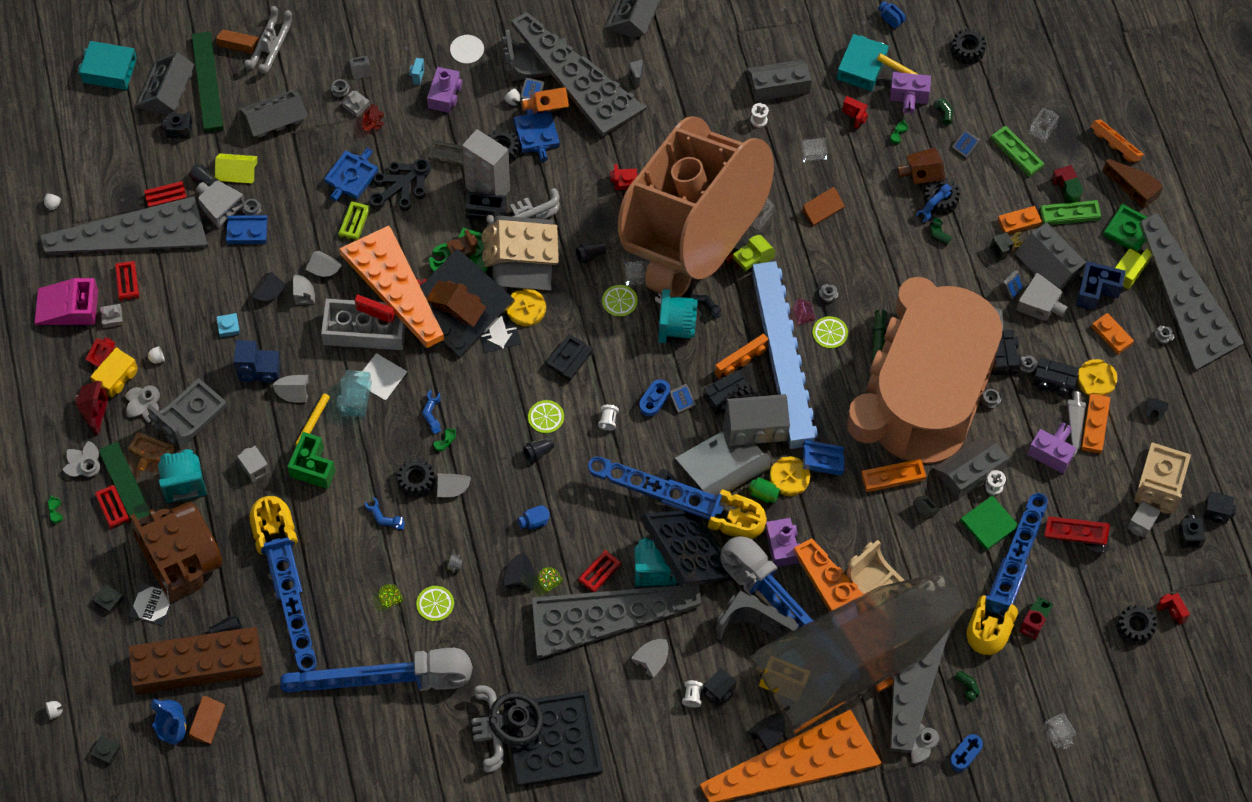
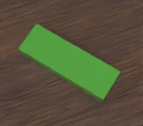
M1006 125L991 136V140L1029 178L1044 167V163Z
M1098 200L1041 205L1039 209L1042 224L1047 222L1049 225L1098 221L1101 219Z

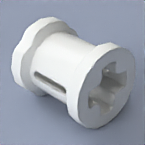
M757 103L753 105L750 121L754 127L761 128L767 124L769 109L765 104Z
M602 405V416L598 427L603 430H615V418L619 409L614 405Z
M994 470L988 474L985 483L987 493L998 495L1002 492L1006 481L1004 473Z
M693 680L685 682L686 693L685 698L682 699V704L688 707H700V693L704 684Z

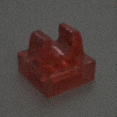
M371 104L363 112L362 129L370 131L372 128L380 129L384 125V122L378 120L384 117V113L378 110L377 105Z

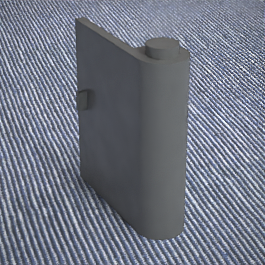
M511 216L493 217V223L498 220L553 225V220ZM522 262L499 263L492 266L491 279L506 292L507 289L511 288L551 291L552 265Z
M723 431L675 458V461L695 482L699 490L716 496L719 495L722 489L730 492L767 471L772 463L769 455L763 453L756 444L729 446Z

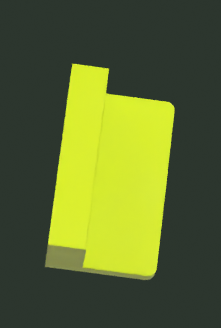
M218 154L215 158V177L219 181L253 183L257 156Z
M1129 249L1115 267L1126 271L1123 282L1125 288L1130 289L1149 263L1152 256L1150 250L1146 249L1141 255Z

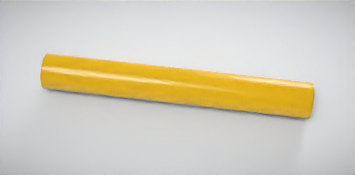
M881 53L876 58V60L900 73L917 74Z
M322 394L302 432L311 433L330 399L329 395ZM301 432V434H300L298 440H297L296 443H295L296 446H297V444H298V442H299V439H300V437H301V435H302V432Z

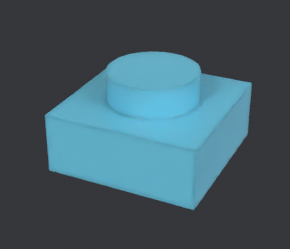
M416 58L414 65L410 67L409 75L412 76L413 84H421L425 70L424 59Z
M237 313L217 316L220 338L240 334Z

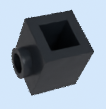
M1210 491L1205 501L1203 518L1210 519L1215 523L1227 524L1230 517H1234L1236 512V505H1233L1234 497Z
M720 668L704 685V697L710 703L715 702L718 706L723 701L727 703L734 694L733 691L736 689L737 681Z

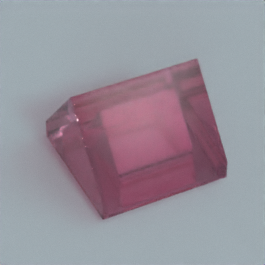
M798 298L793 307L798 324L816 320L812 304Z

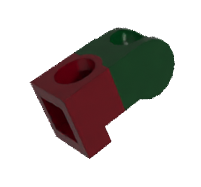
M1072 165L1054 170L1051 180L1054 186L1060 185L1066 203L1080 202L1083 187Z
M1038 596L1025 617L1019 632L1036 640L1054 604Z

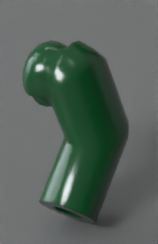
M944 98L935 100L934 107L937 110L941 109L943 111V123L946 125L952 124L953 108Z
M933 219L929 226L932 237L948 246L952 237L943 233L941 227L943 222L941 219Z
M958 671L955 675V680L966 686L968 691L965 692V697L969 701H974L975 698L979 697L980 693L975 679L962 671Z

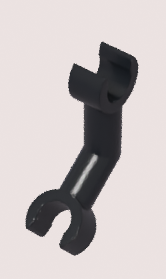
M690 291L684 293L683 297L694 298L698 300L697 303H705L714 319L722 316L720 313L722 311L719 305H715L708 295H695Z

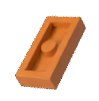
M1035 206L998 216V222L1003 233L1007 232L1008 235L1041 226L1042 223Z
M1108 313L1092 324V328L1118 355L1133 345L1134 340Z

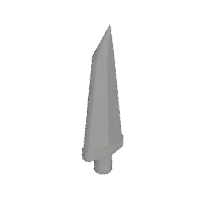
M1078 391L1072 393V400H1067L1069 426L1072 428L1070 432L1071 444L1076 447L1075 454L1081 447L1086 403L1081 401V393Z

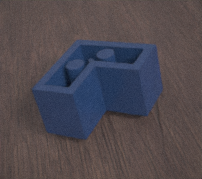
M1087 261L1075 306L1095 311L1100 294L1118 299L1126 271Z
M236 340L234 365L238 380L244 382L262 381L265 383L279 380L281 364L279 351L258 350L257 341Z

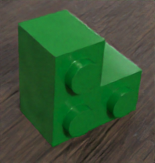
M302 432L289 462L288 471L291 478L329 489L336 470L334 461L321 457L324 450L322 437Z

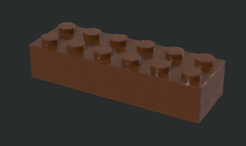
M257 627L129 646L132 686L136 695L264 675Z

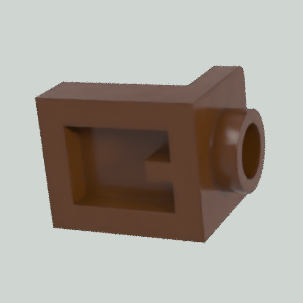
M468 229L464 230V236L446 242L450 254L457 248L467 257L476 254L478 242L475 235H471Z

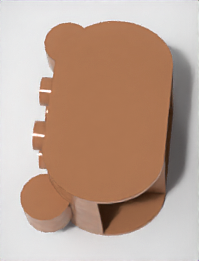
M690 116L677 124L626 191L620 207L618 232L621 244L627 252L650 261L645 277L646 286L650 290L662 294L663 289H670V297H682L690 286L692 278H706L720 267L761 212L769 195L773 180L774 161L771 149L765 141L751 138L742 143L711 132L703 119Z
M913 277L904 281L899 288L895 310L900 319L892 317L884 336L885 344L882 351H877L870 370L872 375L866 392L869 393L856 397L851 403L847 428L851 436L857 441L863 443L879 441L887 451L902 460L912 461L921 459L922 464H935L957 453L963 445L981 400V395L990 377L1002 337V323L994 307L980 295L960 287H936L932 281L926 278Z

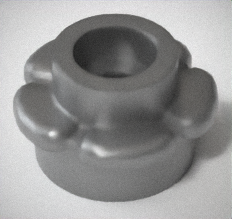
M342 79L335 80L331 86V92L336 97L346 96L349 93V84Z
M248 199L244 202L242 211L246 215H259L261 213V204L255 199Z
M825 284L821 287L819 296L822 301L831 303L838 297L837 288L834 285Z
M1159 326L1155 332L1156 341L1163 345L1173 341L1174 334L1172 328Z
M1022 356V365L1019 366V370L1024 374H1031L1037 368L1038 363L1034 360L1033 356Z
M988 389L982 393L981 403L984 406L995 408L996 405L1000 404L1001 398L996 390Z
M461 554L451 555L447 569L451 570L452 573H455L456 570L460 571L464 559L460 558Z

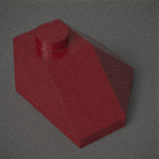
M95 381L82 386L80 394H77L75 398V405L78 407L79 413L94 435H99L109 400L102 381Z

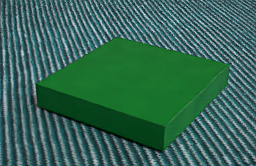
M1122 204L1106 228L1103 236L1138 253L1145 243L1139 223L1148 217Z
M993 495L964 515L960 520L986 551L1017 530L1019 526Z

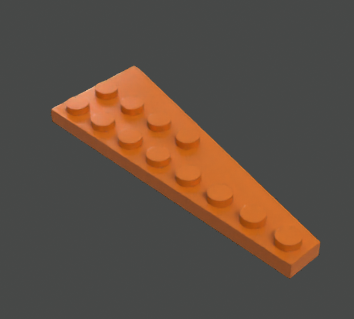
M390 226L340 248V255L387 306L394 308L398 318L426 348L444 340V334Z
M812 538L795 546L793 551L876 691L879 693L892 686L895 626L889 621V617L857 588L858 585L852 582L844 574V571L828 558L829 555Z
M850 709L701 783L700 789L708 802H726L734 800V798L747 795L753 796L769 790L771 792L778 788L793 787L820 781V779L842 776V774L849 772H860L863 769L872 767L877 768L882 763Z

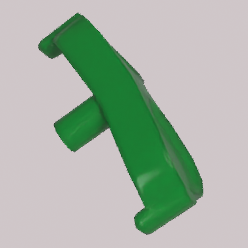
M905 120L899 122L890 137L891 143L900 144L901 138L899 133L908 131V125L905 123Z
M446 429L445 441L434 442L433 445L437 452L444 451L454 441L456 429Z
M50 496L48 501L50 520L52 523L57 524L63 520V516L55 512L61 505V500Z

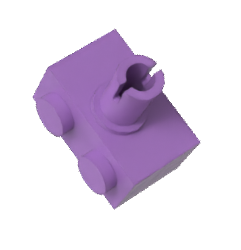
M437 67L427 97L429 109L450 113L452 106H456L458 98L456 94L457 91H461L463 80L460 79L459 71Z
M893 72L890 101L904 102L903 113L907 114L909 107V114H913L915 112V103L928 104L931 76Z
M1065 423L1059 425L1054 436L1040 429L1027 454L1062 474L1066 471L1076 451V447L1065 442L1072 431L1069 425L1063 431Z
M791 518L766 522L765 532L772 562L777 567L798 564L799 560L793 548L800 543H796L795 537L798 536L796 525H792Z

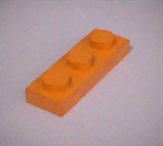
M1094 120L1090 127L1094 129V133L1098 137H1104L1109 141L1108 145L1111 148L1120 150L1126 160L1130 162L1140 161L1144 156L1142 152L1104 121Z
M762 334L716 364L715 375L721 379L733 373L736 368L747 365L753 357L761 356L768 348L769 339L765 334Z
M1090 394L1081 450L1098 454L1102 453L1111 397Z
M921 459L861 472L866 492L926 480Z

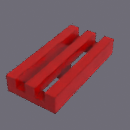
M182 181L144 190L149 208L187 198Z
M135 261L116 263L115 271L119 300L124 301V298L130 300L132 299L131 297L139 298ZM129 266H131L134 292L130 290ZM122 267L124 268L126 293H123L120 273V268Z
M357 294L354 300L357 311L388 323H393L395 320L394 308Z
M114 485L95 492L110 529H113L116 525H122L123 522H130ZM108 492H113L123 517L119 518ZM103 494L105 495L107 502L111 508V511L115 517L114 521H111L107 509L103 503V500L101 498V495Z
M605 550L578 578V582L584 584L585 588H589L594 593L621 566V562ZM607 557L608 560L606 561V563L592 576V578L589 581H587V577ZM612 563H614V564L609 568V570H608V571L595 583V585L593 586L592 584L599 578V576H600Z

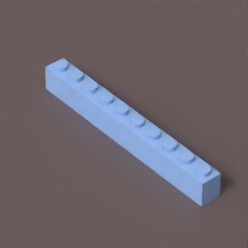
M776 261L753 264L752 277L764 333L769 339L768 351L778 395L786 394L790 420L788 434L789 449L802 448L805 440L814 441L818 434L816 426H813L811 421L814 419L813 410L808 407L807 403L810 401L809 392L804 389L803 385L806 384L805 374L800 371L802 361L801 356L796 353L798 343L797 338L792 335L794 325L793 321L789 320L788 314H790L789 303H785L784 299L786 297L785 285H781L780 281L782 280V270L777 267Z

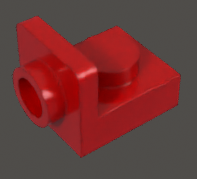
M846 96L842 112L856 118L854 127L858 129L860 124H864L868 118V113H866L867 105Z
M614 164V171H610V182L614 183L615 190H628L637 177V168L618 169V164Z
M106 337L104 339L96 338L85 360L99 367L116 348V342Z
M1178 593L1174 595L1166 594L1159 599L1160 601L1156 607L1158 611L1169 607L1171 617L1174 620L1176 619L1179 625L1187 621L1190 613Z

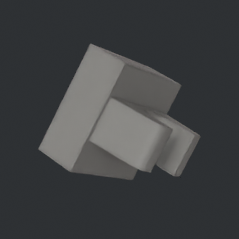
M356 90L347 95V99L343 102V107L356 117L370 105V101Z
M120 304L100 307L103 328L123 325Z

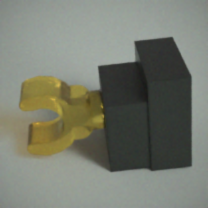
M1007 232L993 237L990 247L999 261L1006 259L1013 247H1020L1026 239L1022 241L1017 239L1020 237L1021 232H1016L1012 238L1009 237Z

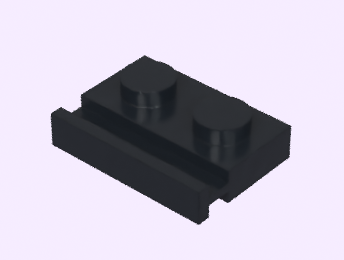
M568 334L548 360L547 367L562 376H566L571 381L592 354L593 347L587 346L583 341Z

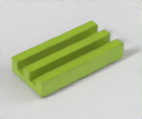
M351 201L339 231V237H346L349 240L352 238L354 241L359 240L370 211V206ZM356 207L357 211L353 218L352 224L350 226L349 231L346 232L350 218L352 216L354 208ZM362 209H364L359 224L357 226L356 232L354 234L353 232L359 219L360 213Z

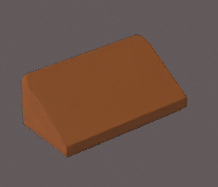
M223 29L216 37V43L219 47L253 54L259 37Z
M833 187L804 204L802 213L815 226L845 208V205L837 190Z
M203 696L189 732L190 739L211 745L225 704Z

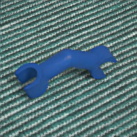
M948 184L943 185L939 192L927 202L925 207L916 213V217L923 213L925 218L922 223L930 220V212L933 207L943 198H947L951 194L950 190L952 188Z
M432 390L427 393L428 401L422 415L428 422L432 432L436 434L441 431V425L431 412L434 405L440 402L441 396L439 392L436 398H431Z
M373 497L375 505L372 507L368 506L365 501L367 511L372 512L379 525L392 526L400 530L404 529L405 521H403V517H383L379 510L378 500Z

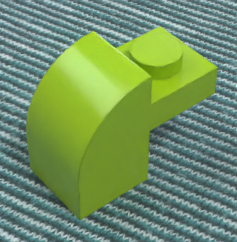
M756 235L749 239L747 245L733 254V259L747 271L753 264L767 263L775 258V249L762 235Z

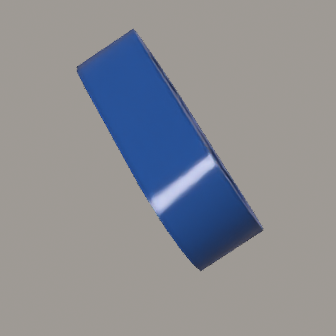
M975 734L968 735L954 751L950 759V765L953 770L957 772L965 771L978 756L983 747L982 739ZM976 742V748L973 747L969 752L967 750L969 743ZM964 754L966 757L963 763L956 764L957 759H960Z

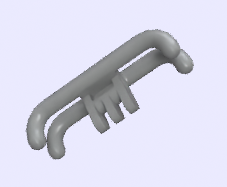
M276 6L271 7L268 24L250 60H245L244 62L246 69L251 70L255 67L263 51L269 54L265 63L258 66L259 72L266 74L270 70L291 26L292 12L290 10L285 11L284 23L278 36H276L274 27L278 18V8Z
M553 188L550 190L552 196L550 201L534 208L528 198L523 199L526 206H523L521 201L516 202L519 209H516L514 204L509 205L514 215L512 217L534 219L552 217L558 212L560 206V196L557 189ZM488 215L486 218L489 223L487 227L493 224V216Z
M479 685L475 687L476 699L486 700L489 703L490 709L497 699L495 692L488 686ZM488 717L474 718L471 720L472 725L481 726L473 727V733H482L474 735V741L493 740L494 756L485 759L483 765L486 773L494 772L503 763L502 741L492 732Z

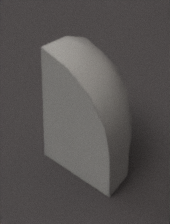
M316 251L313 252L306 270L315 275L326 277L338 272L342 264L325 253Z
M294 275L293 296L295 305L315 304V292L310 281L303 276Z
M308 375L286 376L275 381L273 384L274 390L280 398L295 403L307 402L306 385H309Z
M438 473L437 497H455L462 494L468 488L471 477L459 474Z
M656 639L644 644L631 659L637 666L641 664L646 668L647 671L645 673L654 678L666 662L668 656L667 640Z

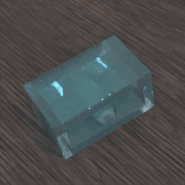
M346 370L345 377H342L340 381L342 393L337 397V407L340 408L341 415L366 417L372 385L370 372Z

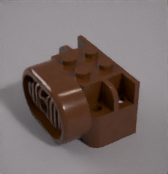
M186 502L171 510L161 509L156 512L153 509L148 510L149 515L137 520L135 514L130 515L133 536L169 604L201 589L204 584L203 575L220 568L223 564L216 541L198 508L192 502Z

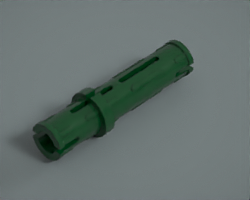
M880 309L874 312L871 367L877 351H882L884 346V336L887 329V311L883 309L881 317Z

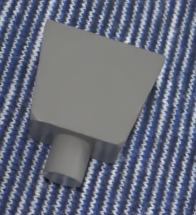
M215 181L210 187L202 182L196 188V191L200 194L198 201L201 209L218 228L228 221V216H233L244 205L243 194L220 181Z
M1036 273L1020 298L1016 310L1047 321L1052 312L1063 317L1068 307L1059 302L1062 291L1043 276Z

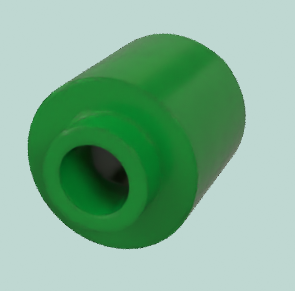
M760 477L757 480L753 479L749 487L752 497L768 504L770 502L775 504L781 490L776 484Z

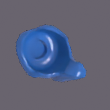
M153 699L151 708L157 714L155 715V722L152 724V727L161 741L176 745L183 740L186 733V718L183 715V707L173 700L159 701Z

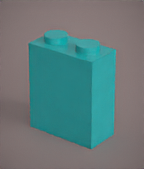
M853 34L838 68L837 80L873 91L884 65L876 60L879 53L887 56L889 46L882 42H876L864 36Z
M90 41L88 48L84 49L83 63H80L78 68V74L81 76L82 82L127 90L137 60L134 48Z

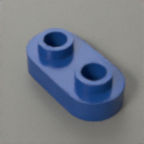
M656 380L650 385L640 400L639 408L643 415L650 417L659 412L669 397L670 385L668 382ZM661 390L663 393L658 394L657 391ZM647 406H652L653 408H652V409H647L646 407H647Z

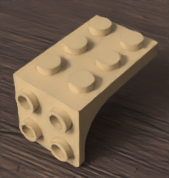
M498 220L487 227L482 233V242L484 243L482 259L485 267L490 268L495 264L504 262L558 264L557 225Z
M1151 442L1134 502L1141 504L1143 501L1163 513L1174 514L1182 497L1180 492L1191 454Z
M877 540L874 543L870 542L867 544L859 557L856 555L849 561L846 573L847 577L858 585L857 588L866 597L868 596L889 617V621L895 626L897 589L899 587L914 588L886 562L880 551L881 543Z

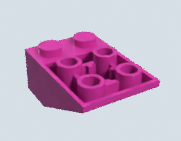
M73 278L38 288L35 325H95L98 287L95 279Z

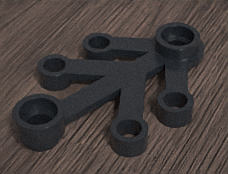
M417 159L413 164L393 161L388 166L389 172L392 175L376 173L374 175V183L377 186H382L385 183L395 184L383 193H372L369 197L370 206L376 210L383 208L385 201L402 189L399 207L403 211L409 210L411 208V201L409 199L410 184L416 177L417 187L414 189V196L416 199H423L426 196L424 188L425 176L431 172V164L426 159ZM400 171L409 172L407 175H397Z

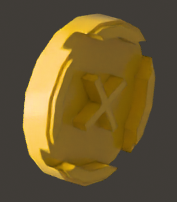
M523 289V291H516L511 295L515 299V302L507 310L511 321L521 326H533L544 318L546 303L543 296L536 290Z
M1092 359L1085 362L1080 367L1077 376V384L1080 390L1088 396L1090 394L1108 396L1115 389L1118 381L1117 373L1113 366L1104 363L1105 361L1100 359Z
M789 456L783 457L773 464L769 478L771 483L776 484L781 489V495L796 496L806 490L811 475L809 470L803 469L802 460Z

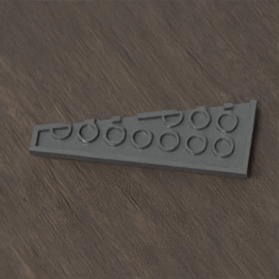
M526 12L511 21V26L562 88L566 87L568 96L602 137L646 111L647 106L637 101L632 93H627L619 87V83L610 80L601 69L584 56L581 57L574 52L570 45H565L556 34H551L547 31L543 24Z
M194 196L41 235L46 256L69 255V253L73 252L90 254V252L95 251L109 253V251L119 250L122 252L150 251V249H165L166 251L171 250V248H184V250H190V247L208 248Z
M1158 213L1142 220L1139 226L1146 245L1148 244L1151 251L1153 264L1155 263L1158 270L1159 280L1162 281L1165 289L1164 294L1173 318L1176 319L1180 330V337L1183 338L1186 346L1185 351L1190 357L1193 365L1192 369L1195 372L1242 346L1244 342Z
M678 585L532 598L537 659L700 607L699 585L685 587Z
M904 587L897 589L890 751L911 753L958 605L959 595Z

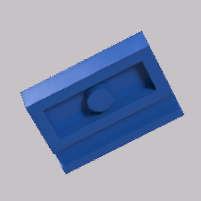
M267 215L228 216L227 244H267Z
M809 440L804 441L803 469L842 476L844 473V447Z

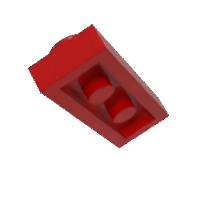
M1048 516L1044 536L1049 539L1106 545L1110 525L1102 522Z

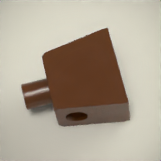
M936 147L910 154L906 157L907 165L897 166L899 177L910 176L915 184L945 180L943 161Z

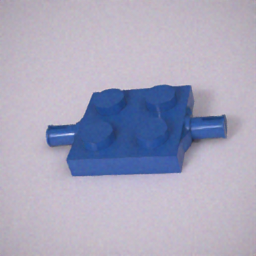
M532 109L526 110L527 115L513 118L522 153L538 152L540 161L543 162L544 159L545 162L548 160L546 150L559 147L560 145L551 111L533 114Z
M366 148L361 156L354 155L345 150L324 178L326 184L335 188V191L330 196L332 200L336 202L342 193L358 200L373 180L374 175L378 173V167L367 160L373 153L371 149Z

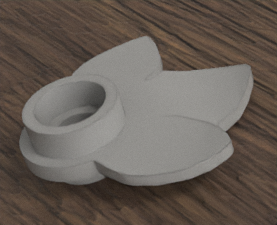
M148 385L143 389L138 387L132 388L126 393L125 398L130 401L126 408L127 417L132 418L142 414L148 423L152 422L148 417L147 407L152 405L159 411L157 404L160 398L159 390L152 385ZM152 392L151 397L147 398L146 395Z
M88 441L83 451L68 449L67 460L69 464L63 468V471L72 477L81 475L85 477L95 476L100 470L98 448ZM89 466H93L92 469L87 470Z
M920 724L911 752L913 764L926 760L930 756L931 749L937 746L939 735L935 729L925 728L923 724ZM926 735L932 736L929 741L924 740Z

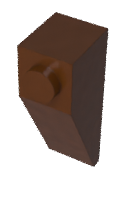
M1110 159L1105 162L1103 172L1142 209L1160 197L1163 186L1158 179L1152 177L1149 173Z

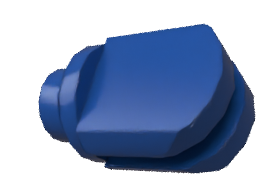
M884 1L879 5L878 10L881 12V17L893 28H897L905 22V14L894 4H888Z
M543 505L523 512V516L517 518L519 527L521 529L527 527L529 530L545 526L549 520V510Z

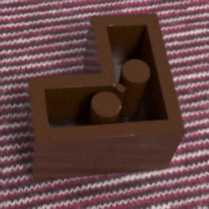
M438 280L426 299L437 310L450 313L463 325L472 327L475 326L486 308L478 296L467 292L468 288L459 282L455 284L449 280L446 282Z

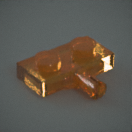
M137 432L128 450L130 453L141 457L136 468L144 472L149 462L159 463L161 461L160 457L163 454H173L175 448L173 445Z

